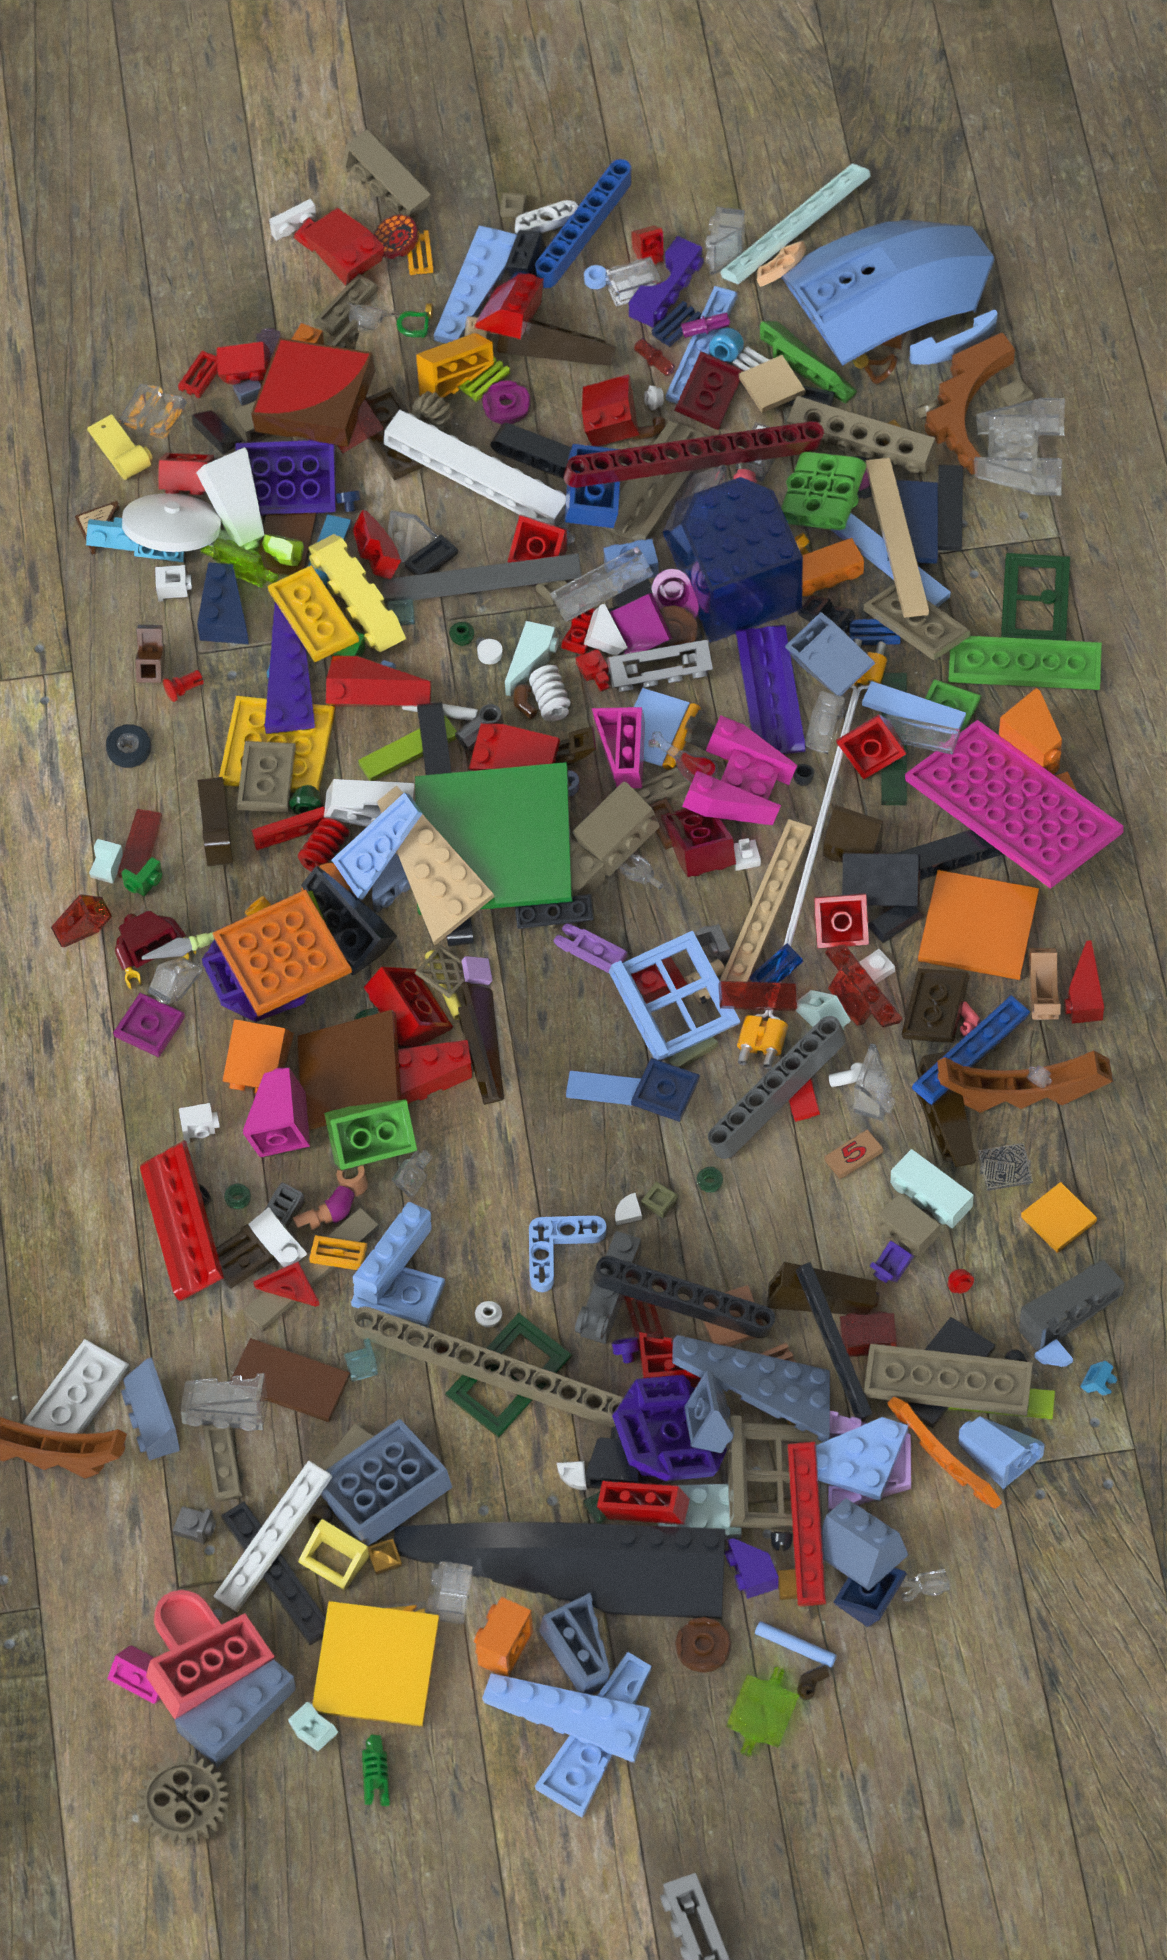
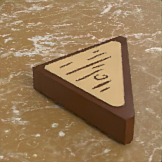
M118 501L75 516L85 541H87L88 520L111 522L114 514L119 510ZM87 545L91 554H95L97 546Z

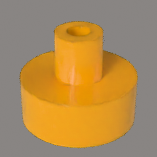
M801 533L790 540L784 548L790 556L795 553L802 556L809 553L805 546L810 540L804 533Z
M261 896L246 909L245 914L250 916L269 907L271 903L264 896Z

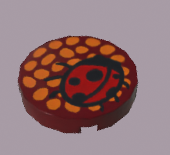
M394 215L385 219L374 232V236L385 247L383 257L396 259V256L401 255L403 257L411 252L419 241V229L409 216Z

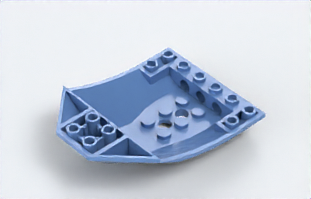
M916 220L891 221L859 230L816 249L804 256L793 269L781 278L837 359L844 365L904 332L951 315L971 310L975 312L992 268L994 256L972 226ZM866 267L875 268V271L870 275L862 274ZM848 278L852 279L851 282L847 284H842L843 280Z

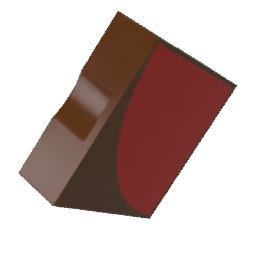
M279 338L251 412L255 432L285 437H303L315 442L349 447L358 422L359 409L367 396L376 371L372 352Z

